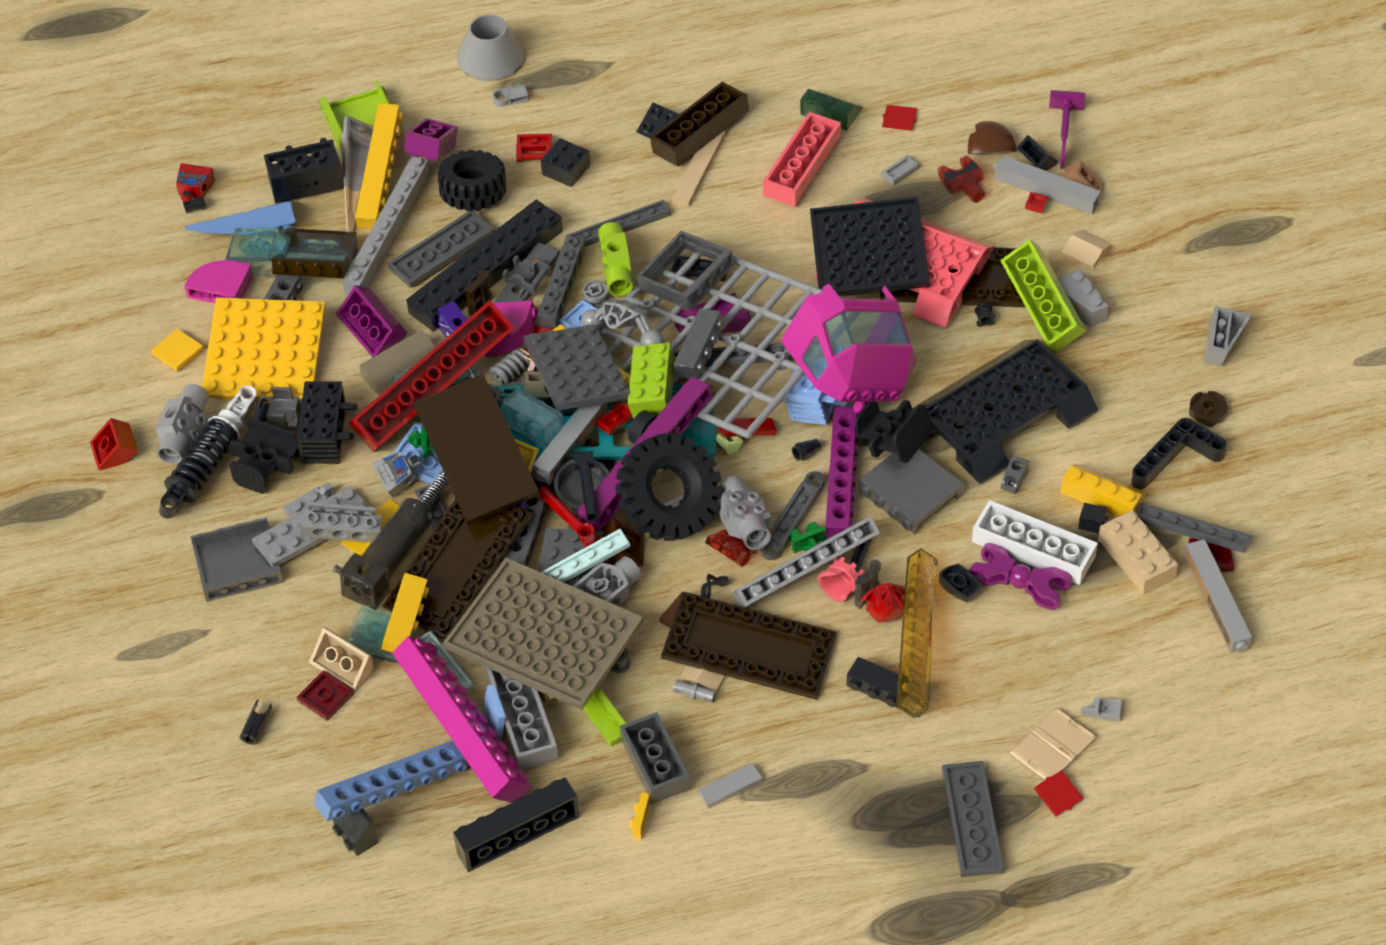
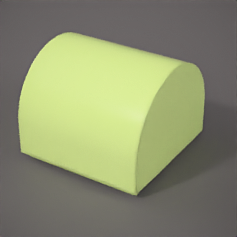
M721 433L716 436V442L728 454L737 452L743 443L739 436L722 437Z

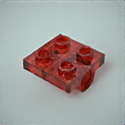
M726 529L707 536L705 541L707 545L724 554L728 559L741 567L745 566L751 555L758 551V549L752 550L747 548L743 539L730 536Z

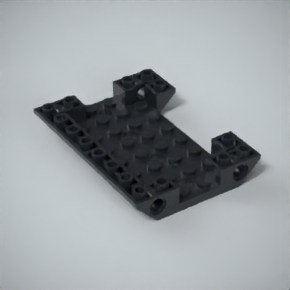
M1038 339L1020 342L920 403L926 406L932 422V432L930 435L933 436L939 433L956 450V461L979 484L1008 467L1009 460L1000 443L1057 408L1056 418L1068 429L1098 411L1087 385ZM1043 372H1051L1052 374L1045 375ZM1014 390H1022L1023 392L1016 393L1014 392ZM984 408H993L994 410L986 411ZM955 426H963L964 428L956 429Z

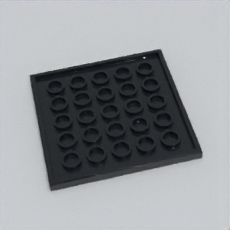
M918 197L810 208L819 289L830 284L838 296L841 297L882 292L884 285L889 291L930 287Z

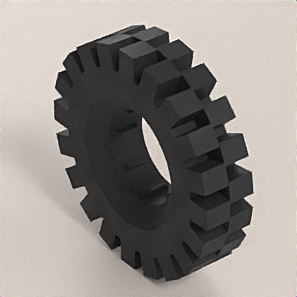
M666 433L657 434L635 445L629 450L630 453L625 455L621 461L623 467L618 469L616 476L620 483L615 485L616 495L622 496V500L618 501L621 511L624 509L628 511L625 518L630 524L636 522L638 524L636 530L642 534L649 532V537L656 540L664 538V541L680 540L702 530L703 526L708 525L714 518L712 514L716 513L720 506L717 499L722 497V487H717V483L722 481L720 471H713V467L717 465L713 457L706 458L705 454L708 451L702 445L694 446L696 440L688 436L682 439L681 434L676 433L669 435ZM658 469L672 470L682 480L684 496L679 501L680 504L677 507H672V505L665 506L655 498L652 492L651 481L652 477L657 474L656 471Z

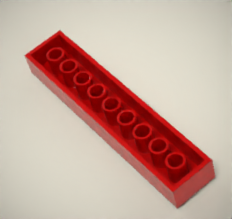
M489 300L348 424L374 452L417 414L413 402L445 390L515 328Z

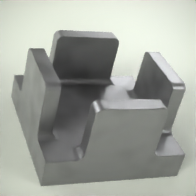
M273 387V397H266V395L261 394V398L271 401L266 416L267 422L264 423L289 431H297L302 398H299V396L293 397L289 387Z

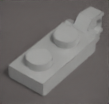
M330 482L321 487H316L283 506V511L291 518L302 512L303 509H308L309 502H321L334 495V487Z

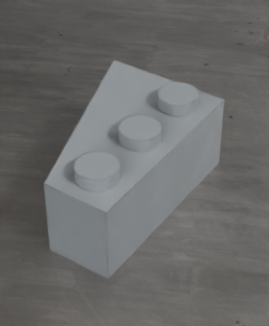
M1081 269L1058 278L1081 321L1090 327L1107 321L1108 305Z
M1215 306L1209 319L1203 362L1222 366L1244 332L1251 315Z

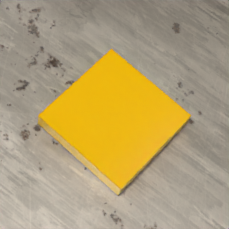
M176 329L151 349V353L178 372L204 349L200 343L179 329Z

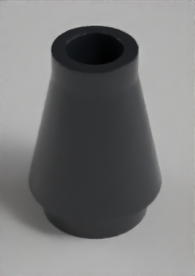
M816 438L796 443L792 447V454L796 460L804 461L820 449L821 444Z

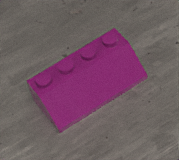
M355 285L336 313L372 357L401 342L408 334L370 288Z

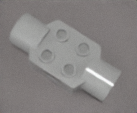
M187 384L179 398L167 401L155 429L161 441L157 449V456L162 461L173 465L181 462L186 451L192 447L193 442L202 433L208 420L204 407L209 398V393L203 387L196 384Z
M739 476L726 478L719 486L722 487V498L718 513L728 534L743 539L746 547L749 549L757 550L763 548L769 543L771 538L768 530L771 516L760 494L748 490L744 480Z
M624 556L614 565L599 563L576 582L573 587L620 607L629 599V587L642 577V574L636 563Z

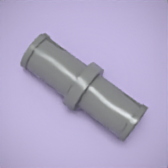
M678 679L673 688V692L690 696V699L698 698L710 703L713 702L716 692L715 690L700 687L697 683L690 684Z

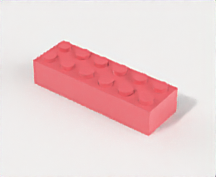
M809 112L763 180V196L796 207L841 138V122Z

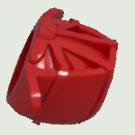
M884 583L869 590L860 600L862 602L866 601V612H869L878 623L890 622L898 619L904 609L903 595L906 594V589L893 583Z

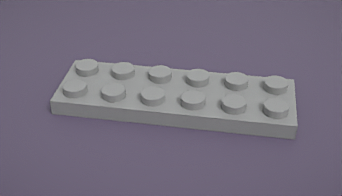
M352 486L319 502L369 507ZM302 512L252 538L253 544L272 567L281 565L327 540L300 537Z

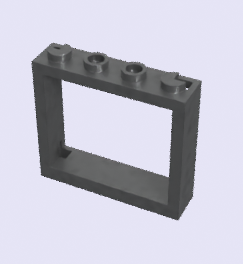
M680 231L636 278L640 290L691 311L735 265L731 250ZM685 249L715 260L684 293L655 281Z

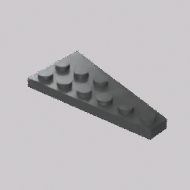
M545 528L539 572L585 548L574 530ZM596 531L599 540L602 539L604 532ZM584 572L564 583L573 586L582 578Z

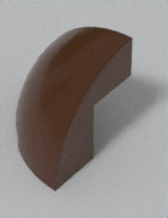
M981 121L975 125V132L969 136L968 154L981 155L1017 152L1012 134L1005 126L998 122Z

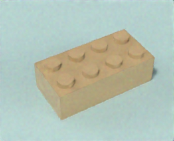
M1133 510L1100 526L1099 542L1143 595L1176 579L1178 564Z

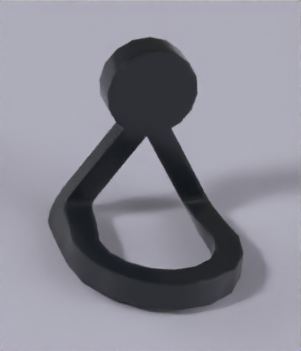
M708 574L706 577L707 583H704L701 587V596L706 597L705 587H707V598H710L711 586H726L729 584V578L727 576H719L717 578Z

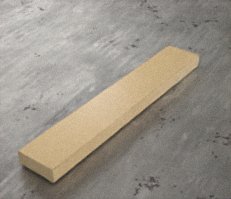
M725 130L694 154L672 197V203L689 207L725 136Z

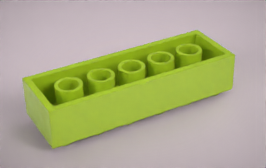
M1029 239L1000 260L1047 347L1058 352L1087 331L1038 244Z

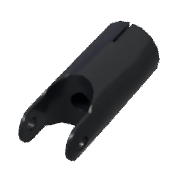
M259 699L255 702L239 736L243 742L250 745L257 743L272 709V704H270L267 712L264 714L255 712Z

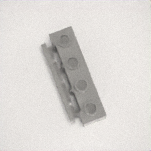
M309 502L308 509H303L300 537L378 543L381 516L375 515L376 507Z

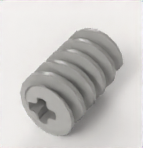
M519 348L513 350L506 358L501 359L500 362H497L495 366L490 368L491 377L499 385H502V382L504 384L509 383V379L514 380L515 375L519 376L521 374L520 371L525 372L526 367L529 368L530 360L523 357L525 353L519 350Z

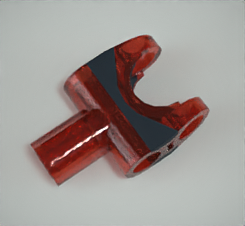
M963 156L960 158L962 168L959 170H952L944 165L938 167L939 178L951 194L963 190L974 203L984 198L985 191L978 184V182L984 179L983 172L970 157Z

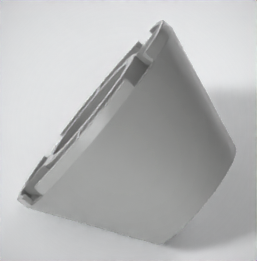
M482 15L471 22L459 48L457 59L460 69L466 75L470 74L480 81H498L515 74V70L522 67L525 61V49L504 19L496 15Z

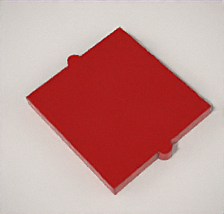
M887 105L886 111L883 114L882 127L912 131L914 122H916L917 108Z
M1062 770L1051 777H1046L1045 781L1034 787V790L1055 817L1066 810L1070 811L1074 805L1084 799Z

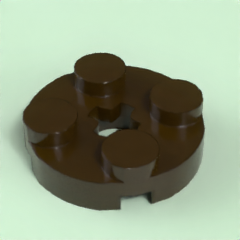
M1202 391L1198 392L1190 400L1189 415L1208 427H1213L1216 423L1223 421L1227 415L1228 406L1226 399L1215 391H1208V393L1203 394Z

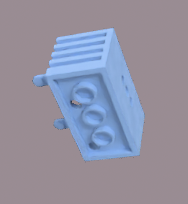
M835 344L834 356L845 350L843 344ZM825 358L817 359L810 367L818 378H820L826 368L827 361ZM806 374L803 375L784 398L791 421L821 425L827 424L835 405L844 406L847 404V402H840L816 389Z

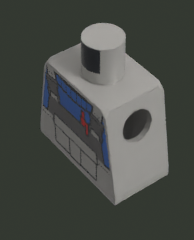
M396 452L372 462L386 491L393 498L416 480L417 477L412 469L422 464L416 454L407 459L402 452Z

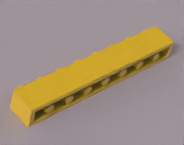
M378 103L355 216L357 228L372 229L386 204L385 195L389 193L388 180L392 178L391 165L395 163L394 151H397L398 147L396 139L397 136H400L399 124L403 122V112H400V107L396 104Z

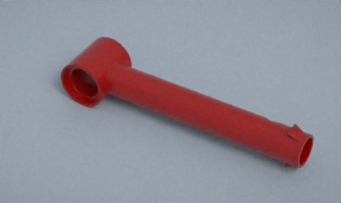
M546 486L539 488V499H543L577 533L585 548L599 540L593 525L583 523L552 493L551 488Z

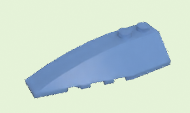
M287 201L253 209L248 212H240L231 216H223L214 220L186 225L185 228L190 231L218 234L248 233L265 230V233L276 231L275 227L282 226V229L293 227L292 223H296L292 202Z

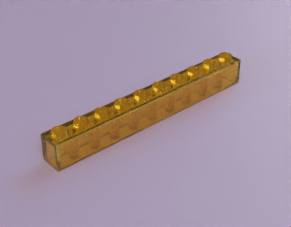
M922 548L907 557L905 606L903 608L896 707L913 718L925 713L929 709L938 559Z

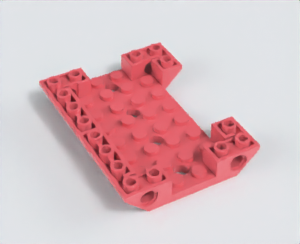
M863 198L856 200L854 204L874 201ZM921 219L930 287L910 289L919 293L913 316L946 328L962 303L963 290L974 273L979 275L995 246ZM957 269L958 272L950 273L949 270Z

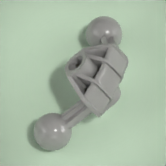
M605 300L601 308L598 310L589 309L581 317L582 326L596 324L598 330L602 329L604 320L610 329L638 325L643 334L640 340L641 345L664 343L662 334L651 329L646 319L648 315L647 310L645 311L637 304L628 303L625 300Z

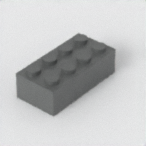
M658 712L619 726L621 742L646 792L649 793L652 804L690 789V775Z

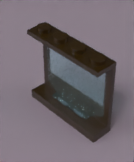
M286 228L285 246L279 257L271 258L272 273L275 275L344 279L358 248L357 232Z

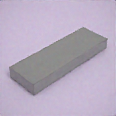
M750 763L698 789V794L709 809L761 783L762 776L753 763Z

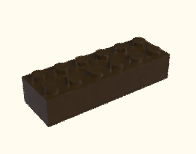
M724 82L719 83L650 136L652 153L678 167L749 111L747 94Z

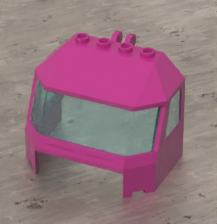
M830 284L822 287L823 291L817 295L812 293L806 297L780 341L814 387L840 402H855L853 409L856 413H860L870 401L896 402L916 365L917 359L909 340L899 304L885 285L882 289V292L885 294V300L840 298Z

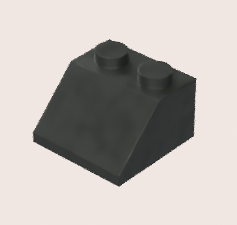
M363 808L357 812L346 814L339 819H333V831L338 837L342 836L347 850H352L356 856L378 844L374 823Z

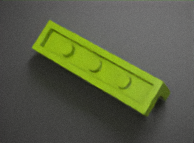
M598 687L583 710L610 747L621 742L619 726L626 724V722L600 687Z

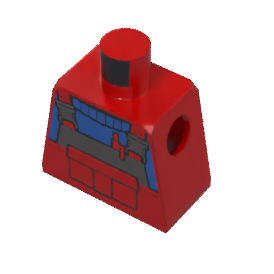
M185 163L180 164L176 186L178 195L181 196L180 198L183 202L190 201L192 198H198V196H205L215 181L213 168Z

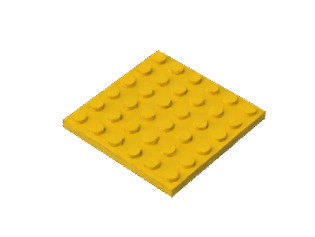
M216 298L202 387L209 393V398L234 399L239 390L246 385L255 388V400H259L261 394L266 395V397H273V387H289L293 397L299 396V398H302L304 382L315 381L326 308L325 302Z

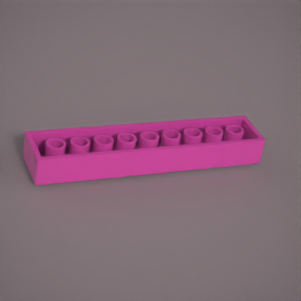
M407 636L392 654L491 797L513 803L518 798H523L532 788L528 782V776L518 768V762L509 755L507 746L499 741L497 732L487 724V718L478 711L477 704L468 697L466 688L459 684L456 680V674L447 667V661L439 656L437 647L431 642L427 643L420 638L415 639Z

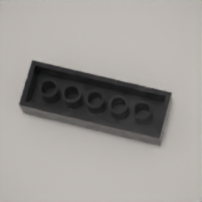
M566 777L553 781L542 789L534 790L523 798L516 799L505 807L497 808L493 813L481 816L468 825L460 826L453 832L457 855L467 872L580 818L577 795Z

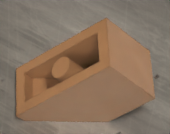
M1082 160L1066 167L1062 176L1100 191L1104 185Z

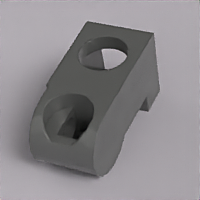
M1012 456L1001 483L1002 490L1014 494L1018 492L1024 476L1026 477L1029 471V460ZM1015 463H1020L1023 467L1015 465Z

